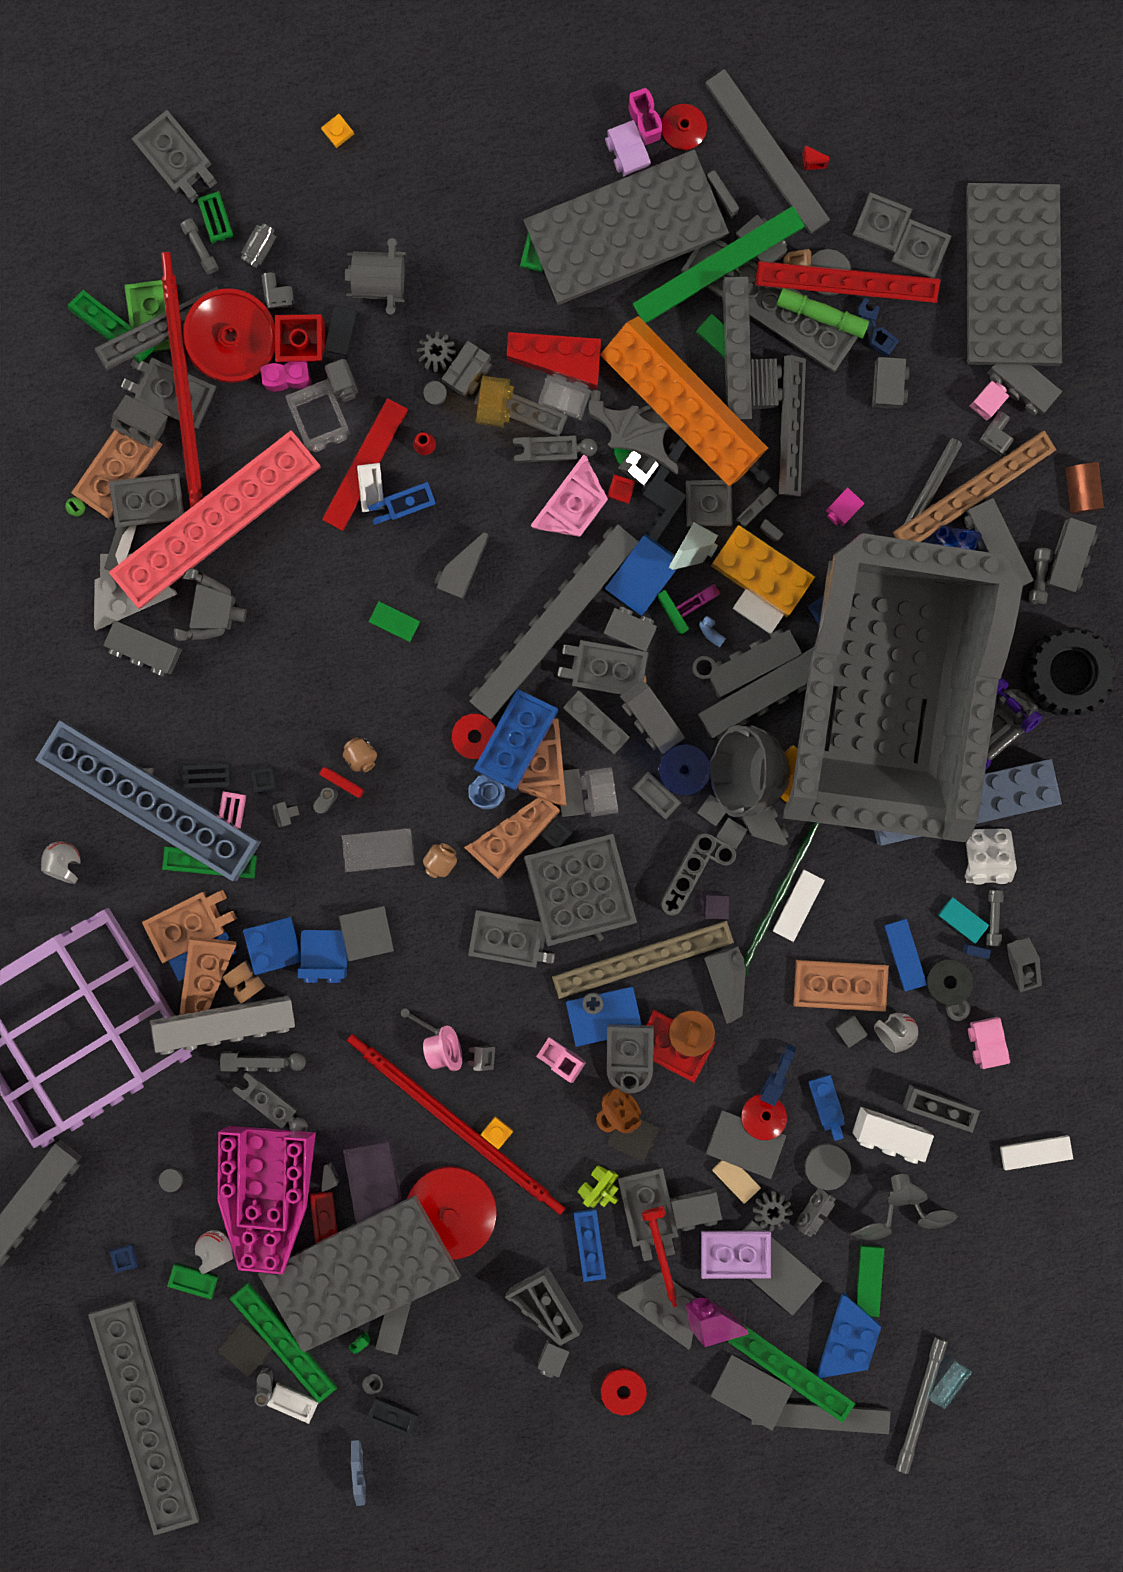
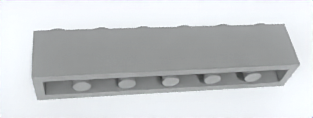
M288 996L150 1020L154 1050L162 1055L173 1053L174 1049L183 1048V1050L196 1049L197 1045L201 1044L214 1046L220 1044L222 1040L240 1041L244 1039V1036L249 1035L262 1037L267 1035L266 1032L271 1031L284 1033L288 1032L289 1028L295 1027L292 1003Z

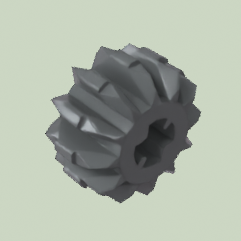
M435 332V338L433 339L430 334H427L428 342L424 340L419 341L420 345L424 347L417 349V353L422 355L419 358V362H426L425 369L427 370L432 365L434 372H438V366L440 365L444 371L447 370L445 362L452 364L453 359L450 356H456V351L451 349L455 346L454 342H447L449 337L446 334L442 339H440L439 332ZM434 348H437L438 351L443 350L440 351V356L433 354Z
M775 1191L771 1192L770 1198H768L765 1192L762 1193L764 1200L762 1201L758 1198L755 1200L760 1207H753V1212L757 1213L754 1217L755 1221H761L760 1226L763 1229L769 1224L770 1231L774 1230V1225H777L779 1230H782L781 1222L783 1221L786 1224L790 1222L786 1216L792 1215V1210L787 1209L791 1203L784 1201L785 1196L783 1194L776 1198ZM775 1208L777 1210V1213L769 1214L768 1209Z

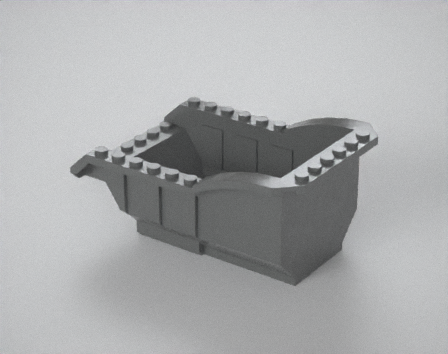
M865 533L858 535L852 542L833 555V561L828 563L820 626L810 661L792 792L785 806L783 818L967 843L978 822L998 681L1001 678L1008 657L1023 588L1022 580L1004 555Z

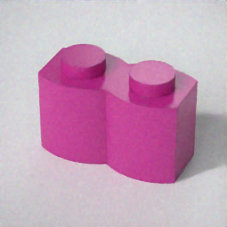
M646 88L630 93L629 113L634 122L637 123L643 144L648 145L660 140L662 122L654 110V101L651 93Z
M288 362L285 365L273 363L261 368L262 383L268 391L278 392L288 387L302 389L312 384L310 367L306 362Z

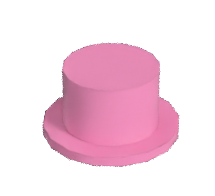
M448 1025L443 1026L440 1029L439 1035L428 1037L424 1040L423 1050L425 1059L432 1069L447 1066L450 1070L457 1071L461 1068V1045L452 1027Z

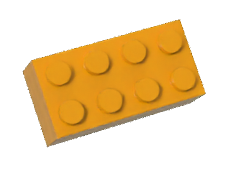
M739 525L711 565L715 570L784 614L783 616L785 617L790 615L815 578V576Z

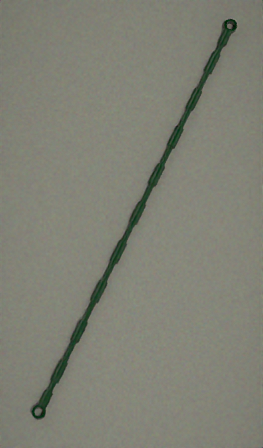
M814 822L807 837H804L795 855L796 859L786 878H783L774 896L773 904L765 919H762L753 937L754 941L750 949H747L743 956L746 967L745 977L748 975V967L755 955L754 951L759 942H762L771 924L770 920L778 904L785 897L792 883L791 879L800 861H803L813 842L812 838L820 823Z

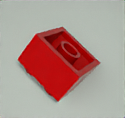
M321 314L275 315L276 362L323 361L325 321Z

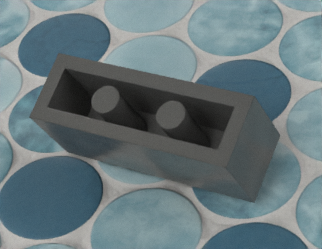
M995 364L987 372L990 375L991 381L994 383L998 382L1008 390V395L1016 401L1020 400L1026 405L1025 409L1034 416L1040 417L1062 393L1058 387L1031 365Z
M1073 518L1065 520L1046 578V587L1068 594L1075 593L1076 590L1081 588L1083 583L1081 574L1083 568H1087L1091 556L1088 553L1090 546L1093 547L1097 540L1098 534L1095 533L1097 526Z
M115 620L103 645L110 648L108 653L119 658L124 654L131 658L129 662L140 667L143 664L152 667L151 672L164 676V673L172 674L182 651L178 647Z
M640 680L620 696L624 701L623 709L629 717L634 715L636 718L635 726L641 733H647L649 737L646 741L653 750L658 748L664 754L685 738L653 691L643 680Z
M580 691L563 707L568 714L613 755L630 738Z
M909 1085L902 1105L908 1111L972 1133L980 1110L974 1106L913 1085Z

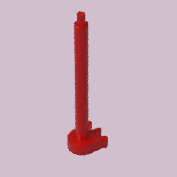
M664 1206L645 1210L641 1215L643 1221H649L668 1298L672 1302V1306L677 1307V1297L656 1220L666 1215Z

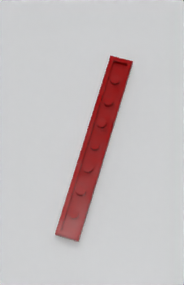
M758 261L755 285L937 303L940 279Z

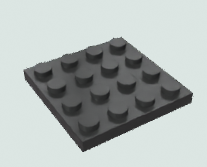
M613 834L524 857L547 947L637 923Z

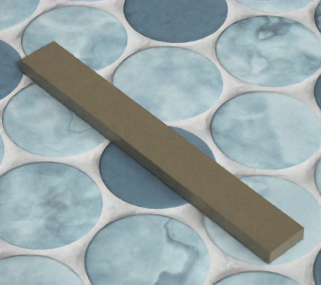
M723 921L554 975L552 979L560 999L734 943L727 921Z

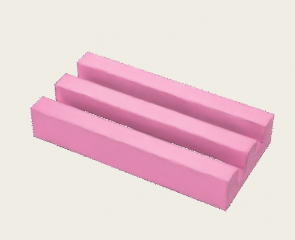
M223 791L219 816L224 818L227 797H231L228 821L232 823L236 799H240L235 825L241 828L246 795Z

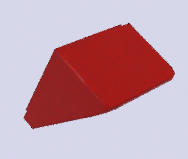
M808 146L804 147V170L827 168L830 160L829 156Z

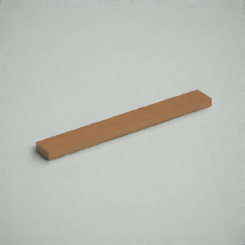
M1040 432L893 531L894 536L897 539L923 541L1056 451V448L1046 432Z

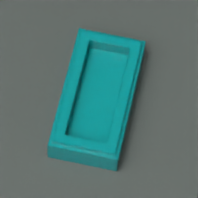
M953 897L950 898L938 914L939 917L975 944L989 927L986 922Z

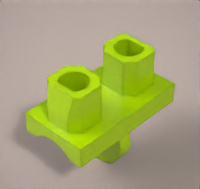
M597 1166L591 1174L599 1182L597 1186L593 1188L585 1182L578 1190V1193L585 1200L583 1203L587 1207L591 1206L594 1208L598 1202L603 1207L609 1201L616 1204L618 1199L614 1194L618 1188L615 1185L611 1187V1185L619 1175L615 1171Z

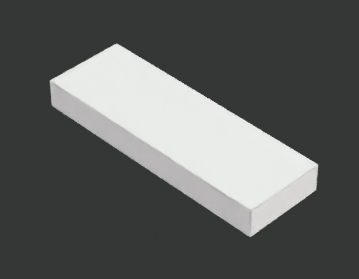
M803 870L772 931L794 942L825 880Z
M1068 1135L1000 1146L1004 1170L1073 1159L1070 1137Z

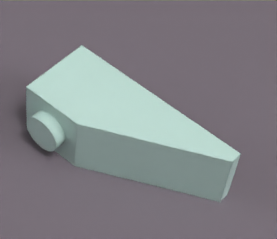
M694 522L669 568L674 570L703 563L707 555L712 557L718 546L714 543L718 535Z

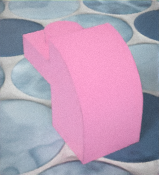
M550 1037L536 1056L552 1067L551 1070L570 1083L575 1081L586 1064L580 1056Z

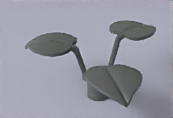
M899 1174L891 1178L893 1192H890L888 1197L890 1205L887 1222L885 1224L876 1223L865 1226L855 1232H851V1235L863 1240H879L889 1236L892 1233L889 1227L891 1226L894 1205L914 1204L922 1218L918 1221V1225L928 1229L946 1226L956 1220L958 1214L956 1215V1213L947 1210L934 1211L928 1215L923 1213L919 1203L927 1200V1194L919 1187L910 1183L909 1175Z

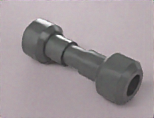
M1037 548L1035 550L1034 560L1037 562L1036 580H1034L1033 589L1029 591L1028 601L1032 604L1044 605L1047 603L1048 593L1045 591V577L1048 571V563L1052 562L1054 553L1048 548Z

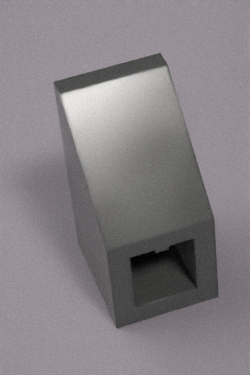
M773 806L761 814L741 817L751 836L783 846L788 844L786 840L789 837L783 825L779 826L775 818L778 815Z

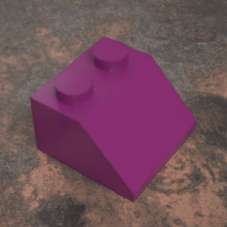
M697 1298L691 1303L686 1304L690 1330L704 1347L748 1335L747 1328L732 1312L710 1299Z

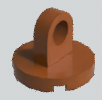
M688 1010L680 1013L673 1019L669 1029L671 1044L679 1053L695 1057L704 1054L711 1048L715 1039V1029L707 1015L700 1011Z
M616 1088L605 1094L602 1100L603 1110L597 1114L596 1118L601 1130L612 1132L617 1129L619 1132L627 1134L638 1129L641 1125V1120L639 1121L641 1111L637 1102L629 1093H623L620 1091L621 1089Z

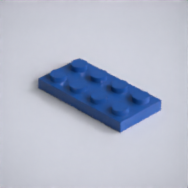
M517 689L474 770L516 791L557 715L558 708Z

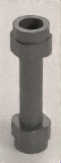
M192 218L183 221L180 226L186 237L189 236L202 260L201 265L206 274L214 273L219 267L213 256L210 257L200 239L196 224Z
M989 890L988 901L991 902L990 933H986L987 945L1001 946L1002 934H999L1000 902H1003L1004 897L1002 890Z

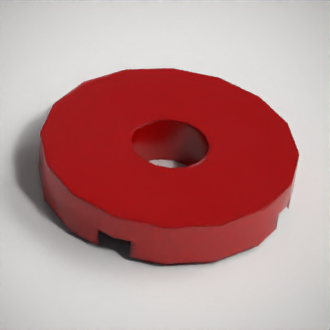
M481 714L463 716L456 722L452 730V742L455 749L466 758L479 759L496 729L495 725L489 718ZM478 730L481 733V740L478 743L469 741L468 734L470 731Z
M620 1368L609 1372L603 1379L601 1386L603 1403L606 1408L618 1415H631L638 1411L644 1404L647 1395L646 1384L642 1376L629 1368ZM627 1386L630 1389L629 1395L626 1397L619 1396L617 1393L618 1388Z

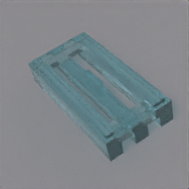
M955 1361L928 1399L945 1409L972 1372Z

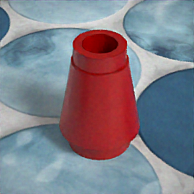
M422 432L414 438L413 447L418 454L428 455L434 451L436 441L430 433ZM425 438L427 442L421 444L419 443L420 439Z

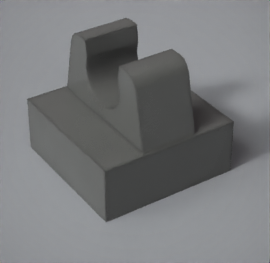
M285 802L272 806L278 828L290 825V817L300 815L297 806L287 808Z
M487 1045L469 1048V1052L475 1053L474 1060L468 1061V1065L472 1066L473 1070H493L494 1046Z

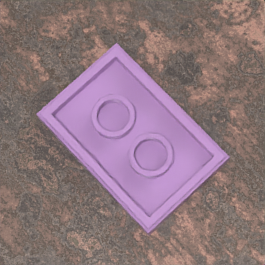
M701 1231L702 1279L771 1278V1231Z

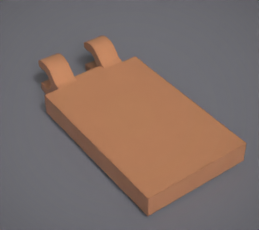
M223 890L207 897L205 891L142 922L162 963L188 951L190 936L213 939L225 933L223 925L237 919L234 911L221 916L215 905L227 898Z

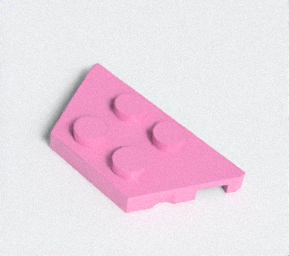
M585 455L581 457L531 524L533 529L580 537L607 502L608 498Z

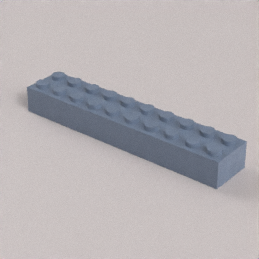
M59 720L35 759L45 767L231 881H238L261 843L259 839L68 722Z

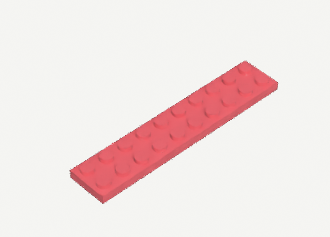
M292 430L109 571V574L135 606L141 609L182 577L188 569L196 566L320 469V464Z

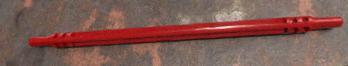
M170 252L161 253L164 276L161 278L190 508H192L203 499L176 276H173Z
M353 1034L346 1040L364 1055V1059L540 1202L546 1203L559 1215L562 1214L565 1207L549 1195V1191L377 1050L372 1046L369 1048Z

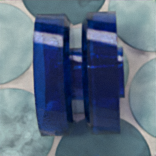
M687 744L675 746L668 750L660 759L658 767L659 779L664 787L672 793L679 795L695 794L703 789L709 780L711 772L710 763L705 753L697 747ZM681 766L688 768L687 774L680 773L679 769Z

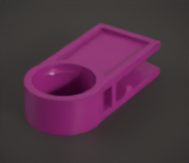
M713 584L676 608L683 618L721 593L716 585Z

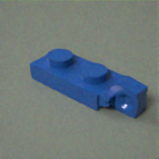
M828 1074L808 1081L821 1124L824 1126L825 1131L831 1130L835 1141L843 1139L840 1126L845 1125L844 1116L831 1075Z

